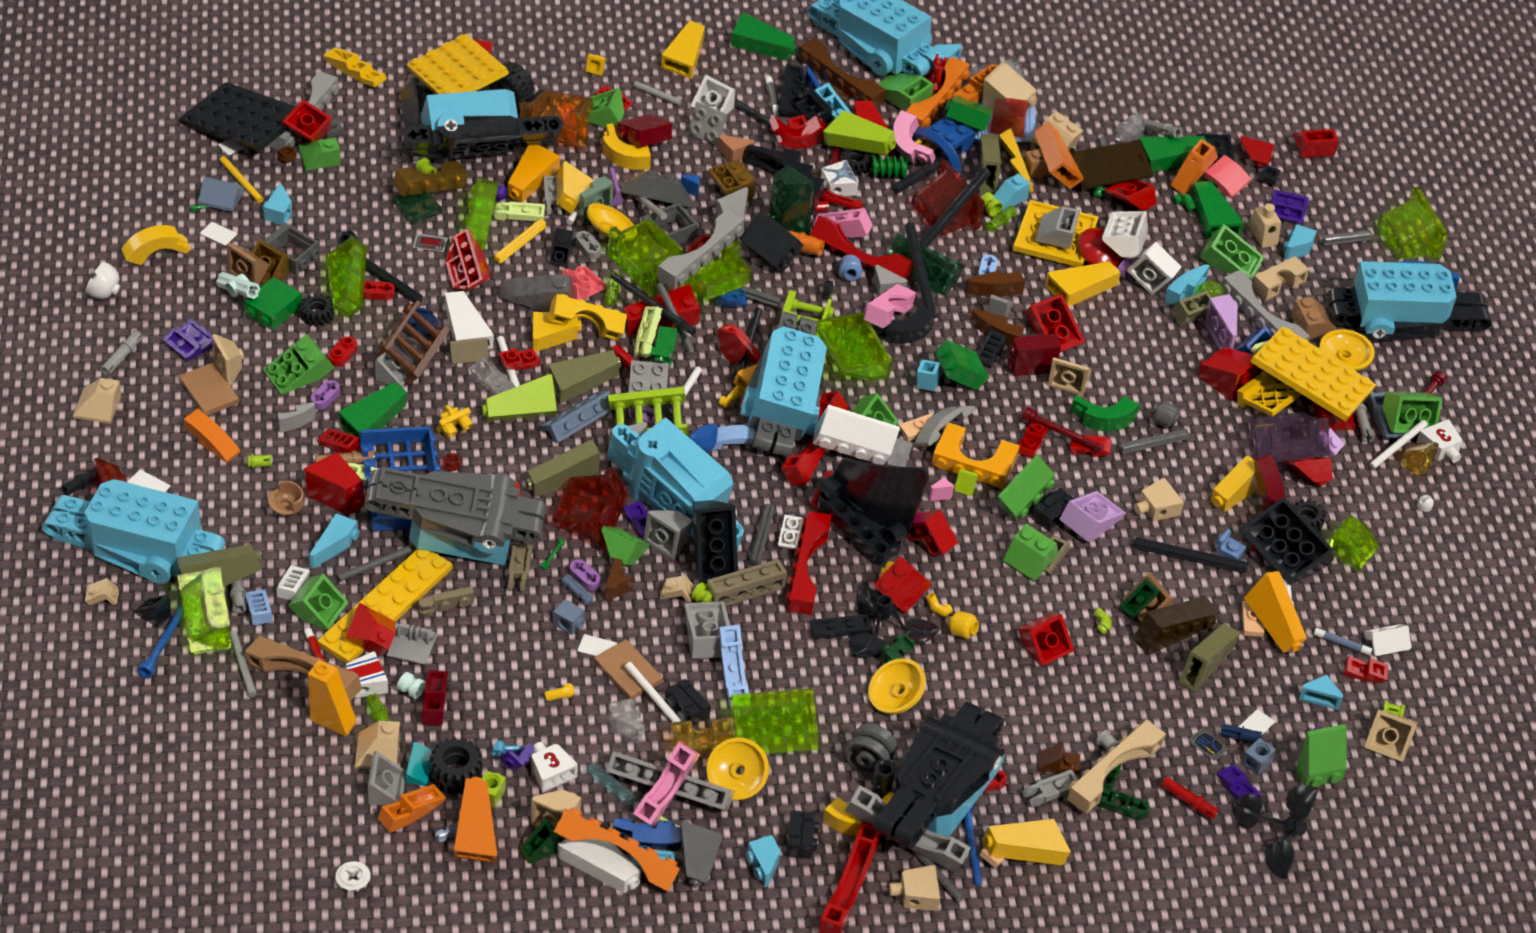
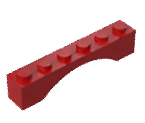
M818 216L810 233V236L829 244V248L839 253L841 250L845 252L844 256L855 255L861 260V265L868 268L870 265L873 267L879 265L908 280L914 268L913 260L901 254L873 256L861 251L848 240L840 224L826 217Z
M839 391L823 393L820 398L818 420L828 405L844 410L849 409ZM814 434L806 448L796 455L788 456L781 468L792 486L804 485L809 482L827 449L813 444Z
M809 511L807 519L803 518L802 530H804V533L800 532L798 544H801V547H797L795 556L798 562L794 561L792 573H795V577L791 576L789 588H792V591H788L786 603H789L788 611L812 615L816 586L808 574L807 563L812 554L828 540L832 516L830 514Z
M862 822L841 880L821 917L819 933H843L881 842L882 834L874 831V825Z

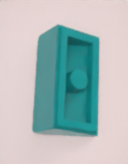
M417 742L413 743L406 772V783L427 786L432 750Z

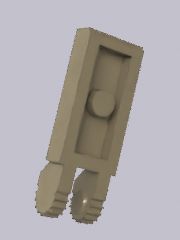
M513 543L508 571V590H513L514 578L521 579L520 591L525 592L533 545Z
M466 587L422 598L418 602L420 606L419 613L423 617L431 616L436 611H447L451 608L467 607L474 604L473 588Z

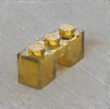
M733 718L712 719L711 726L704 730L693 729L692 721L671 722L670 742L672 752L678 742L684 743L696 752L713 751L721 742L735 738Z

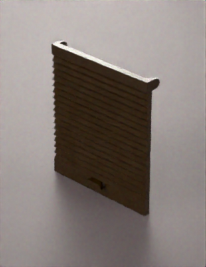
M1140 139L1075 151L1073 147L1069 149L1084 178L1079 182L1082 190L1101 187L1102 185L1119 184V182H1129L1130 180L1136 181L1140 178H1153V172Z

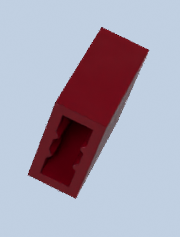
M651 114L617 122V137L619 140L637 147L671 140L672 122Z
M1057 333L1014 337L1013 343L1010 345V358L1007 359L1008 369H1011L1013 376L1050 373L1053 358L1059 359L1061 350Z

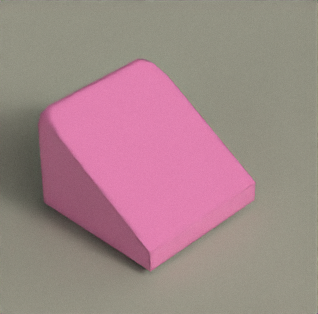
M942 478L930 486L929 500L937 501L952 498L953 484Z

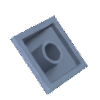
M204 177L198 204L233 212L244 194L245 188L236 183Z

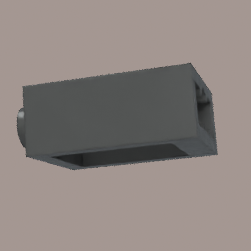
M680 203L661 209L667 214V218L664 220L654 213L642 217L641 230L660 252L697 237L698 223ZM677 220L683 227L669 234H665L659 228V226Z
M284 223L264 240V242L278 250L288 242L305 250L296 259L288 255L289 271L295 275L304 270L308 264L316 260L320 255L319 241L287 223Z

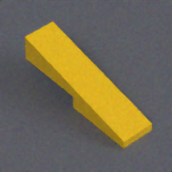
M1010 128L1001 133L999 137L1002 146L1012 157L1010 162L1016 175L1020 174L1030 183L1029 192L1031 193L1034 189Z

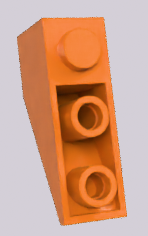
M1201 139L1188 154L1171 187L1180 193L1186 194L1194 185V182L1218 158L1215 147Z

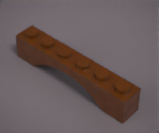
M813 38L799 47L798 59L855 101H872L876 108L885 103V88L875 81L857 78L839 69L829 58L826 46L817 39Z

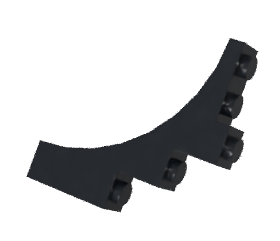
M749 145L747 147L746 163L767 169L786 180L797 195L796 212L813 215L824 194L825 179L812 176L813 165L801 163L802 152L786 148L783 151Z

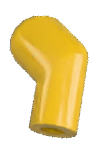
M736 386L727 397L721 396L718 402L719 405L724 406V408L730 407L742 394V388Z
M930 593L926 596L932 612L941 617H948L952 613L953 609L950 605L945 604L942 606L939 604L935 593Z

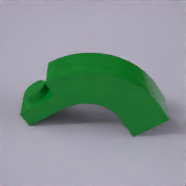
M659 326L655 347L651 348V362L669 363L668 369H670L677 343V329Z
M1076 395L1073 398L1070 412L1082 418V425L1097 431H1116L1127 427L1137 418L1140 404L1124 396L1113 406L1100 407Z

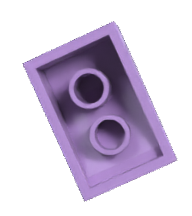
M1230 294L1210 298L1204 325L1220 350L1224 347L1233 349L1237 336L1238 305Z
M1095 491L1070 500L1059 520L1068 529L1078 533L1081 539L1089 542L1099 538L1123 518L1126 512L1101 493Z

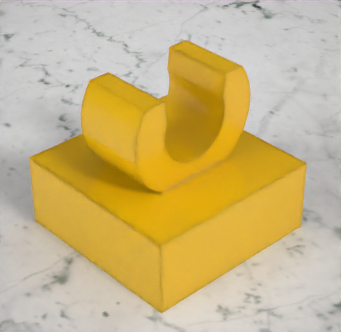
M589 54L587 56L585 72L602 76L606 58Z

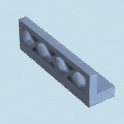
M597 391L540 425L541 431H549L554 443H559L612 411L608 399L610 392Z

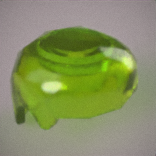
M1214 281L1203 282L1196 292L1198 294L1208 290L1212 298L1224 295V289L1219 283Z

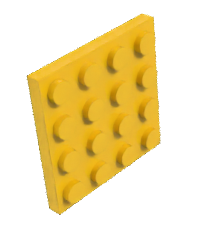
M1030 200L1015 240L1013 251L1075 267L1083 266L1085 259L1078 249V239L1085 230L1096 228L1098 216L1080 212L1071 248H1062L1035 241L1042 216L1060 207Z

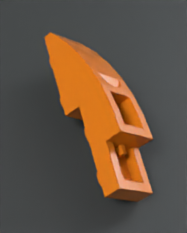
M991 64L970 77L969 84L946 98V104L950 98H954L955 94L979 103L983 99L984 79L997 66Z

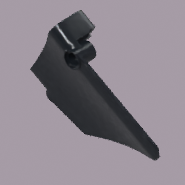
M844 458L834 473L826 476L819 483L818 488L821 492L817 506L824 514L832 515L831 522L870 562L881 565L899 553L904 538L910 534L929 480V475L923 467L879 465Z

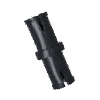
M93 468L83 475L78 474L75 479L63 484L62 490L65 495L69 496L80 489H86L89 484L102 478L101 473L97 468Z

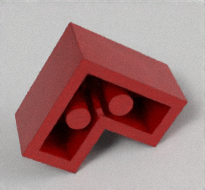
M941 510L919 512L916 514L910 534L908 535L910 542L923 540L931 556L944 555L958 543Z

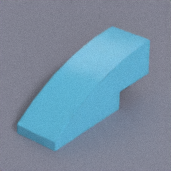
M1206 264L1194 268L1178 277L1167 288L1165 302L1175 306L1184 297L1195 295L1207 279L1210 266Z

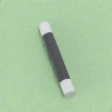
M767 76L765 80L773 114L779 115L777 113L778 101L771 76Z

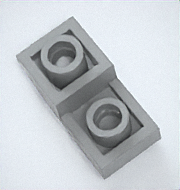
M315 403L295 405L296 411L278 414L280 433L299 428L316 418Z

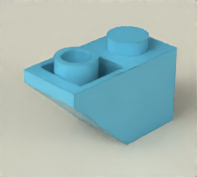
M281 184L271 192L269 200L264 203L262 208L266 221L280 225L287 223L292 215L291 200Z
M1296 224L1294 231L1290 230L1287 239L1289 242H1285L1283 248L1285 252L1284 259L1309 255L1317 230Z
M922 359L917 370V388L930 391L936 390L944 372L939 362Z
M772 835L749 842L748 851L746 852L748 863L753 865L757 880H761L764 887L769 886L780 859V849Z

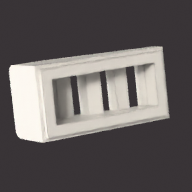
M291 565L277 587V597L292 601L305 584L310 570Z

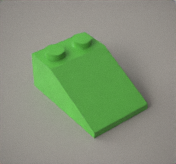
M1225 224L1212 233L1199 256L1210 266L1223 272L1232 274L1241 270L1250 280L1253 279L1264 259L1262 254Z
M1346 725L1308 731L1296 766V771L1303 785L1319 787L1323 784L1343 781L1347 769Z

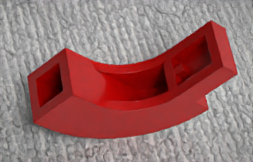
M775 116L769 119L772 126L771 131L775 134L778 143L783 147L790 149L808 148L824 140L823 131L827 128V125L817 116H814L805 124L795 127L785 125Z

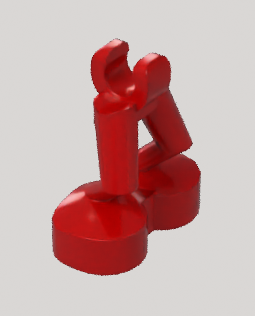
M936 54L934 57V69L925 76V79L934 84L932 96L939 91L943 77L942 71H944V66L947 62V57H944V59L938 57L939 54Z

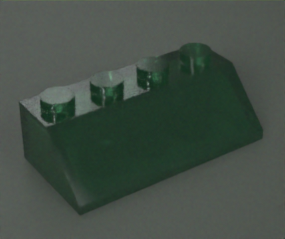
M789 165L783 167L773 175L769 216L787 231L804 232L806 235H809L815 182Z
M897 233L887 255L896 253L912 260L907 237ZM920 244L930 288L946 296L958 282L965 265ZM913 268L908 279L918 283L915 268Z

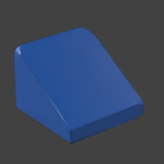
M681 175V183L689 194L698 196L699 175Z

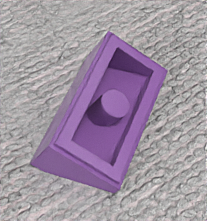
M612 167L609 169L606 177L613 182L612 206L622 204L623 200L615 170Z

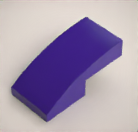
M637 501L624 506L622 511L627 520L639 535L644 536L648 513L642 502Z
M1232 764L1217 773L1222 784L1236 800L1245 794L1256 795L1260 798V791L1246 781V774Z

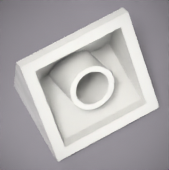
M705 75L691 106L695 108L696 102L728 114L734 108L735 89Z

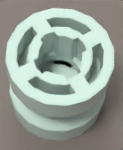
M405 672L399 679L397 689L403 693L407 692L410 697L417 699L423 693L426 682L420 678H414V675L409 672Z

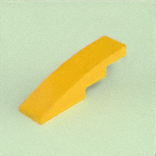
M334 47L323 55V58L335 68L361 83L376 87L387 79L385 73L373 70L372 64L361 61L356 53Z

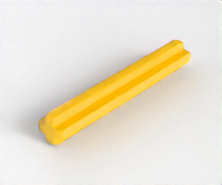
M542 219L537 220L494 255V260L499 264L505 261L546 228V222Z

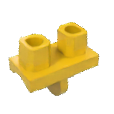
M449 405L444 406V413L439 415L441 420H439V426L436 427L438 433L443 432L449 439L457 434L455 426L458 424L462 431L470 429L472 427V421L469 417L470 409L467 407L458 411L457 407L452 409Z

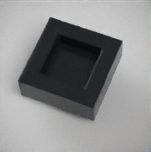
M1264 165L1258 181L1275 186L1281 170Z

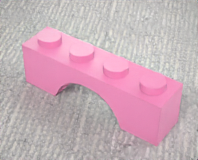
M896 284L872 302L867 303L864 309V313H866L864 320L885 328L891 323L894 311L906 313L912 308L917 292Z
M678 742L668 758L660 778L643 797L633 814L649 825L655 826L701 754L684 743Z

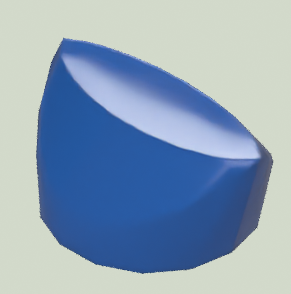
M723 287L718 292L715 306H748L746 293L739 287Z
M717 424L700 426L690 432L688 437L705 452H708L716 445L718 435Z

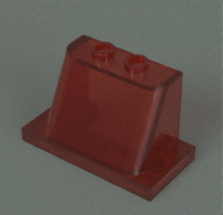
M944 159L939 161L937 177L912 196L911 204L927 223L932 226L965 189L968 183ZM976 192L940 232V236L969 225L974 230L981 228L985 202Z
M608 467L603 475L570 477L552 517L557 528L590 536L598 550H605L607 547L602 533L603 526H616L629 496L615 468Z

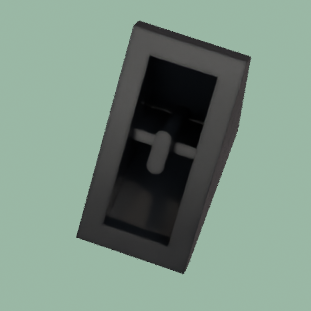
M165 594L149 598L134 612L158 628L171 616L170 597Z

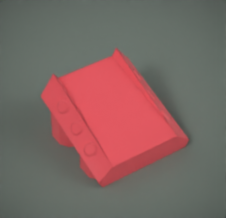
M587 266L576 267L575 271L570 269L562 271V274H569L574 280L573 299L584 300L607 288V284Z

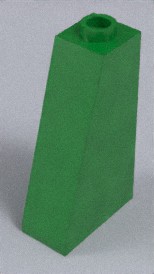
M745 13L741 14L732 32V47L789 61L791 56L795 55L797 45H794V37Z
M1205 136L1139 138L1152 172L1181 167L1190 151L1201 139L1207 142Z
M1211 181L1194 182L1191 195L1206 238H1210L1212 233L1223 224L1238 236H1241L1244 224L1242 219Z
M393 382L338 411L339 425L348 434L360 438L361 430L382 429L406 407L407 393L405 389L396 382Z

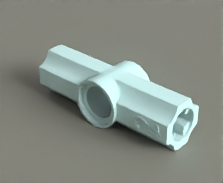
M222 272L218 275L216 281L218 287L226 289L233 297L242 295L255 299L260 291L259 285L249 281L244 274L234 276Z

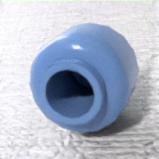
M846 255L839 261V274L842 279L851 282L860 278L862 265L858 257Z

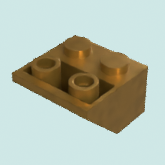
M740 159L708 169L709 174L724 194L729 195L747 187L748 199L755 197L756 180Z

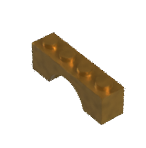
M459 161L443 163L441 171L434 174L422 173L413 167L396 169L393 185L402 196L459 189L465 187L468 173Z

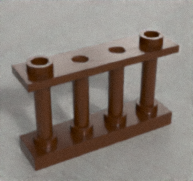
M419 300L413 304L408 303L402 310L404 314L387 339L382 340L378 345L379 350L375 355L379 357L386 352L406 369L407 375L404 381L408 385L420 377L451 330L447 325L440 329L435 328L416 311L420 304ZM410 317L430 333L431 340L425 339L407 322ZM402 329L422 345L424 349L422 352H418L399 335ZM394 340L414 357V361H416L414 364L411 365L391 347Z

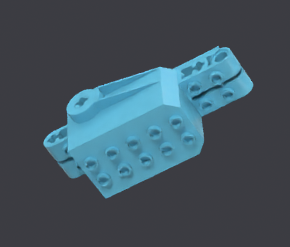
M818 0L807 8L808 15L814 24L837 36L839 42L867 66L871 67L877 75L884 76L889 72L896 75L904 72L923 77L934 69L933 61L936 54H939L938 57L943 58L940 51L930 46L932 42V17L903 0Z
M666 417L641 436L624 424H618L613 428L607 455L623 471V479L629 483L627 491L631 498L643 501L654 510L679 511L692 520V502L715 500L729 503L734 485L729 472ZM736 520L738 553L744 530ZM692 523L691 536L694 538V525Z
M116 479L102 483L91 502L61 495L42 525L43 531L47 535L52 536L53 540L91 549L94 556L141 577H145L156 584L167 583L171 576L180 577L181 571L178 567L177 558L221 550L225 546V540L221 536L201 530L199 501Z

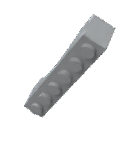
M319 71L311 80L309 103L322 111L339 91L338 77ZM289 128L268 146L277 150L285 146L293 147L301 135Z
M728 209L716 218L715 230L711 238L703 246L690 253L667 258L658 266L657 279L674 290L683 285L689 277L695 275L702 266L707 265L714 256H718L726 246H730L732 241L743 234L744 219Z
M1241 270L1223 278L1221 286L1223 294H1230L1233 300L1237 302L1238 307L1259 328L1266 326L1274 336L1284 326L1301 338L1309 341L1310 336L1299 325L1279 319L1263 308L1253 293L1252 280Z
M859 785L845 812L865 823L874 825L877 816L886 804L877 794ZM927 830L911 849L956 874L971 847L953 837Z

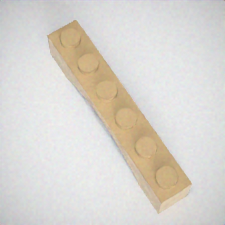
M1148 720L1141 725L1137 724L1129 736L1125 735L1121 739L1118 746L1111 747L1104 758H1099L1091 770L1087 769L1078 781L1074 780L1068 788L1069 795L1067 800L1085 814L1090 812L1100 802L1105 777L1119 764L1137 758L1151 757L1162 747L1166 733Z

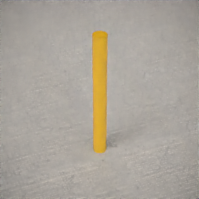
M225 156L221 157L220 162L258 203H261L263 197Z

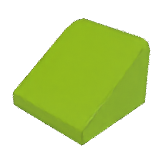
M960 469L954 491L972 496L976 488L978 474Z

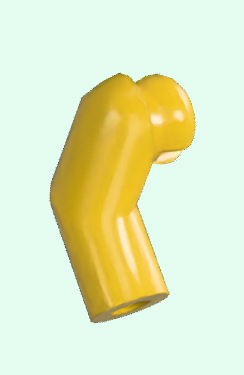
M566 683L562 688L546 691L547 701L571 698L575 693L574 686Z

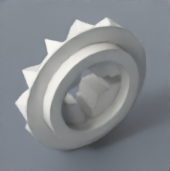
M347 862L341 865L336 872V883L340 885L341 889H347L348 892L351 890L359 892L361 888H366L367 883L370 882V871L366 865L360 862ZM355 875H357V880H349V876L354 877Z

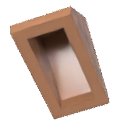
M719 134L718 150L730 162L745 159L747 147L754 145V140Z

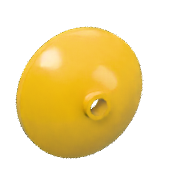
M600 203L590 204L587 208L589 221L602 236L616 240H628L634 237L636 233L634 224L618 210Z
M1345 329L1328 332L1323 336L1319 348L1324 350L1325 353L1337 358L1341 363L1353 368L1355 371L1368 367L1372 363L1375 354L1372 343L1365 336Z
M904 658L889 661L875 672L869 684V699L873 706L885 714H899L912 708L920 700L925 690L926 676L923 669L915 661Z
M731 738L721 742L711 752L707 762L709 782L734 790L732 800H745L756 795L764 787L769 775V762L765 752L758 744L746 738ZM739 767L743 768L742 774L736 773Z

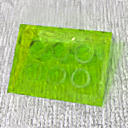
M864 311L816 320V331L826 345L841 375L870 381L890 377L893 361L871 323L864 320Z
M813 688L735 694L729 698L734 738H746L755 742L763 749L765 754L820 749Z

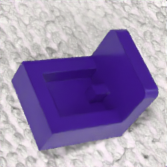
M528 743L520 748L516 754L511 749H508L499 756V759L505 767L515 771L530 762L531 754L535 747Z

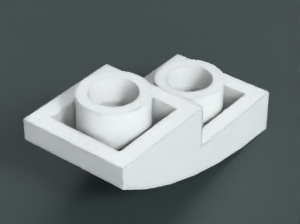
M784 515L778 547L797 550L803 518Z

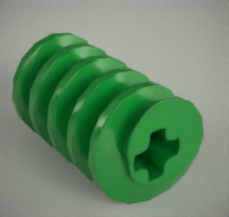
M872 155L871 171L874 177H877L878 172H880L882 178L885 173H887L888 178L891 177L892 173H894L895 178L898 177L899 173H901L902 178H905L908 170V156H906L904 161L902 156H899L898 160H896L895 156H892L891 160L888 156H885L883 160L882 156L878 155L876 160L875 156Z

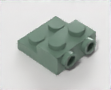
M606 176L590 182V189L580 193L579 220L582 223L589 221L587 208L590 204L600 203L612 207L614 185Z

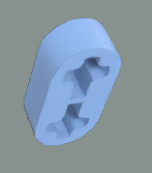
M993 255L983 256L978 275L996 271L997 258Z

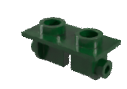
M909 630L905 635L902 633L897 635L892 640L894 642L892 646L887 644L880 651L882 655L877 661L883 658L884 664L889 661L901 659L913 649L915 640L907 636L911 631Z

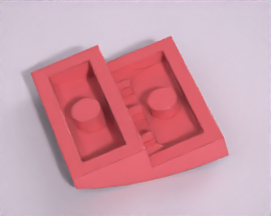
M1226 155L1220 158L1204 174L1206 179L1218 185L1217 189L1219 192L1229 198H1233L1251 182L1249 175Z

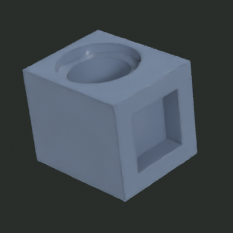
M565 599L553 611V625L573 635L577 630L582 629L585 624V610Z
M1259 738L1245 751L1242 765L1258 776L1272 763L1276 749Z

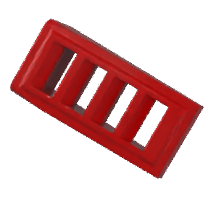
M330 428L317 439L318 443L339 454L351 453L354 450L357 451L360 447V438Z

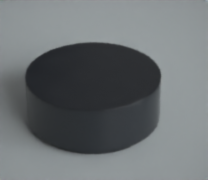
M826 280L823 286V297L831 299L833 281Z

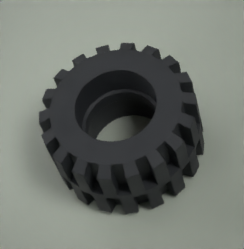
M504 62L503 65L507 68L509 74L492 82L488 87L490 88L489 90L507 89L513 91L516 109H518L533 96L535 84L531 75L528 74V71L523 66L517 65L515 62Z
M453 737L452 740L445 739L443 743L439 742L436 748L432 749V754L430 755L431 781L433 784H436L438 789L442 788L443 792L448 793L449 791L451 794L460 792V794H463L466 778H482V752L479 751L477 745L473 746L472 741L469 740L467 742L465 738L459 740L457 737ZM451 764H461V765H464L463 767H460V768H452V767H449V765H451Z

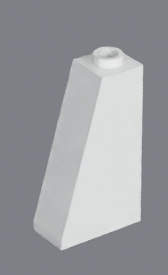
M464 291L445 293V308L453 341L487 337L488 349H493V333Z
M565 839L558 844V857L561 860L622 893L635 889L640 883L641 869L614 844L595 839L573 842Z

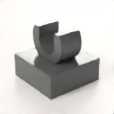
M329 115L332 117L331 130L325 135L327 139L343 134V127L336 118H333V115Z

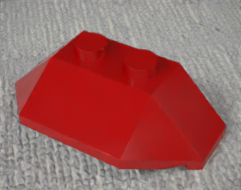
M469 228L453 236L452 245L445 262L454 290H471L491 278L484 252Z

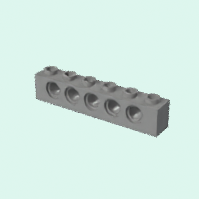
M613 751L607 772L654 786L665 768ZM687 775L676 794L728 811L735 791Z

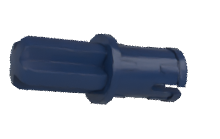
M1223 724L1221 735L1240 739L1239 742L1243 740L1255 743L1259 738L1261 739L1262 731L1246 729L1244 726L1241 728Z

